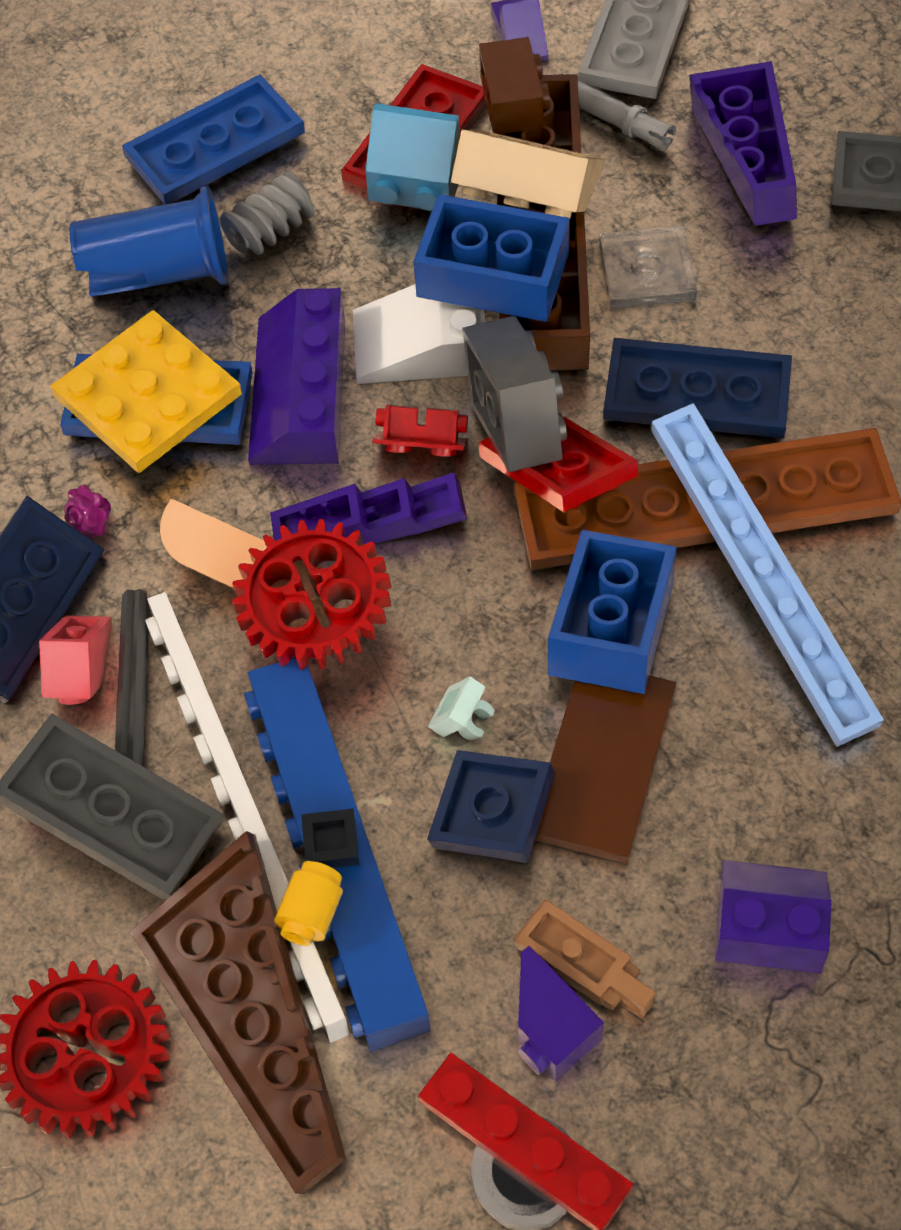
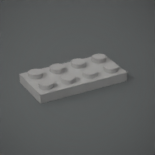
M605 0L580 65L578 80L596 88L656 99L690 0Z

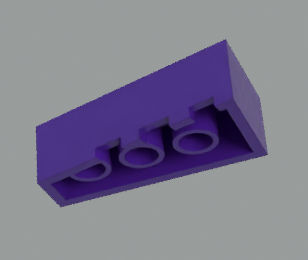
M772 61L689 75L692 111L754 226L797 219V185Z

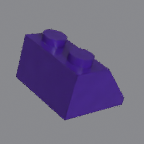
M723 860L714 961L821 974L830 947L832 900L827 872Z

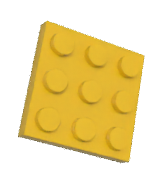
M154 310L50 385L53 396L139 474L242 395L240 383Z

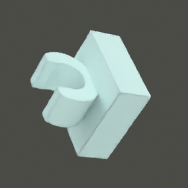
M471 676L449 686L428 727L442 737L457 731L463 738L471 741L482 737L484 731L474 725L472 714H476L483 720L493 716L494 708L488 702L479 700L486 687Z

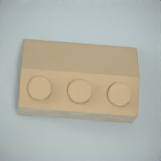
M462 129L451 183L464 185L462 193L488 199L489 192L505 195L504 204L529 209L530 202L546 205V214L568 217L570 219L572 212L577 213L586 210L602 172L605 159L484 130Z

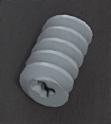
M285 170L283 175L274 177L270 184L260 187L258 193L247 196L245 203L240 202L233 207L232 212L223 213L220 216V224L226 238L237 251L246 253V249L249 248L254 254L261 255L264 251L261 240L269 246L275 245L277 239L274 231L278 235L286 237L290 231L287 222L294 228H298L302 225L301 215L310 219L314 216L315 211L309 193L301 180L291 171Z

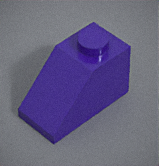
M528 946L521 952L518 1042L521 1047L518 1049V1052L524 1062L535 1073L540 1075L545 1071L556 1082L602 1040L604 1022Z

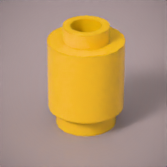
M314 861L303 862L301 869L293 872L274 919L275 923L282 929L280 934L283 938L301 946H310L312 941H323L325 939L343 893L340 887L342 876L339 872L325 864Z

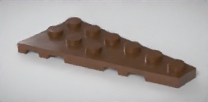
M246 831L131 929L129 933L295 1194H305L346 1160L285 938L280 934L282 929L274 921L277 910L255 834Z

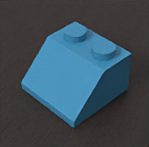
M375 103L365 171L368 200L431 211L438 194L455 197L458 184L451 183L460 140L459 116Z

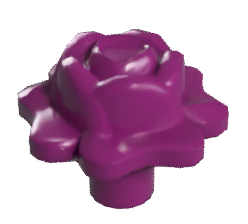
M83 484L77 489L74 488L68 491V503L64 507V519L66 523L92 540L95 535L101 536L105 534V522L109 518L111 505L100 493L92 492L86 484Z

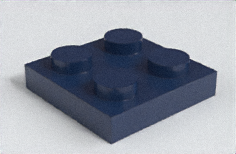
M457 750L427 840L435 849L528 863L555 775V770L551 763Z

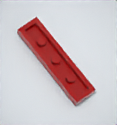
M450 1052L418 1095L420 1104L592 1230H605L633 1190L634 1183L452 1052Z

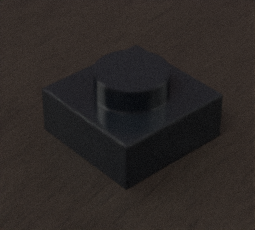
M354 808L301 814L305 861L319 862L331 868L360 865Z

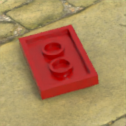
M564 416L567 439L561 441L563 460L508 473L491 439L488 437L478 442L481 459L562 512L577 508L582 503L606 491L614 490L619 485L638 476V463L635 458Z

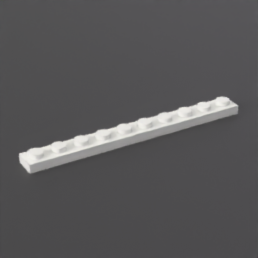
M166 592L147 599L153 617L145 619L154 645L158 646L164 643L168 655L162 657L161 661L170 684L173 685L180 682L185 694L178 696L177 700L187 725L196 721L201 734L193 737L202 762L204 765L213 762L218 775L210 778L219 803L221 806L229 803L232 806L236 817L227 821L234 839H238L246 831L256 835L276 910L278 911L289 883ZM288 941L291 948L288 952L296 981L304 980L310 997L303 999L302 1002L313 1030L323 1027L330 1043L350 1035L346 1018L314 942L312 941L310 946H301Z

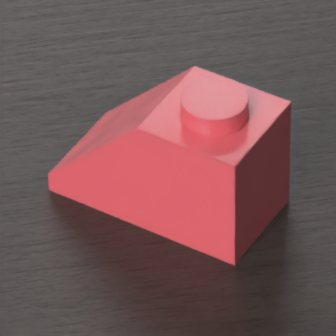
M65 615L39 640L42 698H58L59 703L67 705L81 704L92 698L103 683L112 627L111 617Z

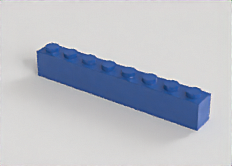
M293 657L284 667L280 666L279 662L249 671L248 676L252 690L243 694L252 721L261 718L266 731L257 734L265 763L275 760L279 771L278 775L271 777L279 806L289 803L294 817L285 820L293 849L304 848L301 814L354 808L360 865L333 868L342 876L340 887L343 893L326 937L323 942L330 939L334 940L338 956L329 958L335 980L339 989L349 986L354 1004L345 1007L354 1038L365 1035L369 1050L372 1052L431 1032L429 1014L308 664L304 670H300L296 657Z

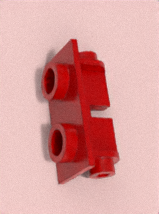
M386 404L385 409L377 408L376 426L384 428L383 432L379 431L372 443L384 444L385 451L407 453L411 452L412 447L429 448V454L455 456L456 450L463 451L468 444V438H459V433H467L468 415L460 414V411L457 409L427 408L426 425L418 424L419 407Z

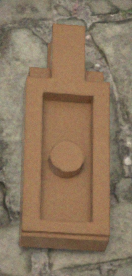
M544 899L514 938V946L523 951L526 947L530 946L561 979L597 1004H603L612 1011L619 1003L623 1008L643 1019L655 1003L654 996L656 992L637 979L640 969L631 963L630 955L548 900Z

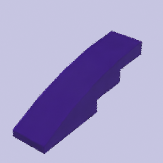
M454 472L412 487L405 478L365 492H361L356 484H352L270 513L275 541L281 539L280 526L282 525L286 526L291 534L298 532L300 520L305 521L308 530H315L319 519H324L326 529L329 532L339 522L344 525L346 537L352 532L359 530L363 544L371 541L375 544L415 535L467 519L461 484Z

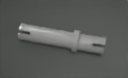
M578 80L580 109L622 129L623 135L629 138L637 136L663 151L671 145L673 138L666 135L667 133L671 135L676 134V127L647 114L645 107L640 105L631 106Z

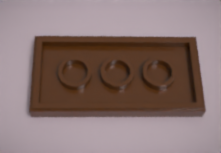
M649 675L645 694L574 681L550 760L555 770V775L536 834V841L628 865L676 689L675 681Z

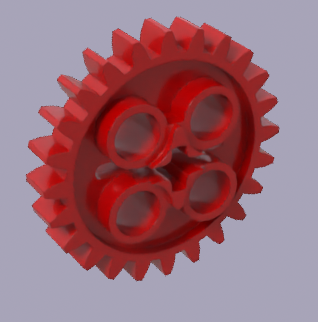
M319 519L315 530H308L305 521L300 520L298 532L291 534L286 526L282 525L280 526L281 539L275 541L272 537L265 534L263 536L266 545L264 551L251 547L248 550L253 564L239 563L238 565L243 579L233 581L232 585L238 597L232 599V604L236 614H239L236 617L241 631H247L245 635L251 646L260 643L259 648L264 658H268L277 651L276 656L280 666L284 667L292 656L296 657L300 670L306 668L309 658H316L319 668L325 669L326 658L330 655H333L340 664L345 663L344 649L349 647L358 654L362 653L360 637L375 640L377 636L371 623L385 624L387 621L382 608L391 606L390 594L386 590L392 587L389 574L384 573L387 570L383 556L376 557V548L372 541L363 544L359 530L352 532L346 537L345 528L341 522L329 532L326 529L324 519ZM297 560L303 562L314 591L320 598L324 613L331 623L327 628L321 626L311 599L304 589L301 577L294 565V562ZM325 561L335 562L332 566L328 568H316L320 563ZM278 580H290L283 587H271ZM347 599L353 601V603L346 608L334 607L335 604L341 600ZM296 619H308L301 627H288Z
M92 960L86 974H82L75 961H71L68 967V974L63 978H60L53 968H49V984L43 987L37 981L29 980V986L33 995L29 999L18 995L12 997L19 1009L17 1015L1 1014L0 1016L1 1021L9 1029V1033L0 1034V1049L6 1051L0 1053V1070L5 1071L0 1075V1089L2 1091H10L5 1101L13 1110L22 1107L20 1116L28 1125L39 1118V1127L45 1134L49 1135L59 1122L60 1130L67 1139H71L77 1124H81L89 1138L94 1137L96 1121L102 1119L113 1131L116 1129L115 1113L122 1110L127 1116L131 1118L136 1117L131 1101L138 1097L150 1102L153 1098L145 1086L146 1082H163L164 1080L163 1074L154 1063L170 1060L168 1050L158 1045V1043L171 1038L167 1026L158 1024L166 1015L161 1005H152L156 997L150 987L139 991L141 983L136 974L132 973L122 981V972L117 964H113L106 974L103 975L97 960ZM71 1006L81 1007L75 1019L67 1023H58L59 1015L63 1010ZM118 1023L130 1024L127 1033L123 1037L114 1041L106 1040V1034L112 1026ZM46 1030L55 1033L62 1040L39 1037V1033ZM89 1040L98 1054L85 1048H79L76 1054H74L66 1042L77 1047H85ZM48 1055H57L56 1063L52 1069L42 1074L34 1073L36 1064L40 1059ZM100 1055L118 1059L125 1058V1063L119 1066L108 1062L107 1059ZM97 1072L107 1073L106 1080L100 1088L91 1092L83 1091L84 1082L90 1075Z

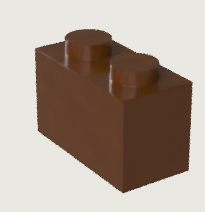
M529 37L480 43V77L492 132L504 134L543 128V110L550 109V95L547 83L540 84L539 80L543 79L541 56L539 53L533 54Z

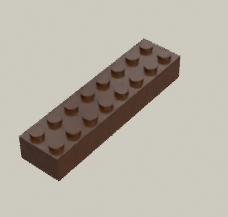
M578 74L543 75V79L539 80L540 84L547 83L550 95V109L543 110V128L501 135L581 153ZM497 194V205L545 213L546 205L530 202L529 209L504 204L505 195ZM572 212L569 219V254L548 321L544 322L515 316L524 331H531L537 351H544L549 370L589 369L590 321L584 212ZM499 313V319L513 316Z

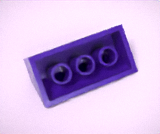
M341 288L296 289L259 317L248 453L249 465L339 464L345 315Z

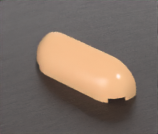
M170 499L161 518L160 534L167 552L183 566L233 588V581L243 579L238 569L239 563L253 564L248 551L250 547L261 551L266 549L264 540L174 499ZM297 560L294 562V565L301 577L304 589L312 602L318 596L314 591L303 562ZM318 565V566L316 567V568L324 569V567H322V566H320V565ZM278 580L271 587H283L290 580Z

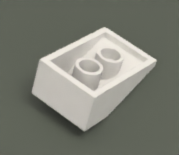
M415 284L354 309L353 327L357 384L468 376L462 328L485 323L484 310L416 297Z

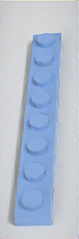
M694 403L653 420L651 432L836 747L879 728L884 719Z

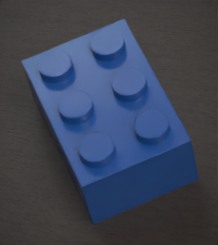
M438 194L413 261L416 297L547 322L569 254V218Z
M581 530L548 636V675L645 694L673 588L677 547Z

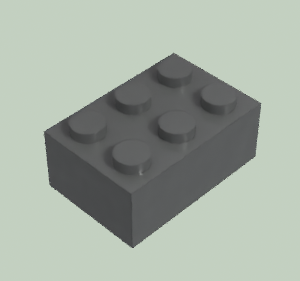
M515 316L463 327L472 407L508 473L563 460L561 441L567 439V430L564 418L561 413H558L557 400L563 399V388L558 373L549 370L544 351H537L531 331H524Z

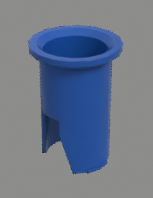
M209 186L200 187V194L193 200L70 222L69 236L75 268L77 271L88 272L90 297L208 276L215 280L217 279L220 285L228 283V267L216 205Z

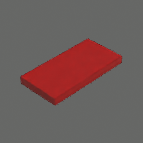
M424 64L418 67L390 104L391 106L458 115L459 135H461L462 129L470 130L487 107L483 86ZM370 132L341 170L343 181L366 190L365 171Z

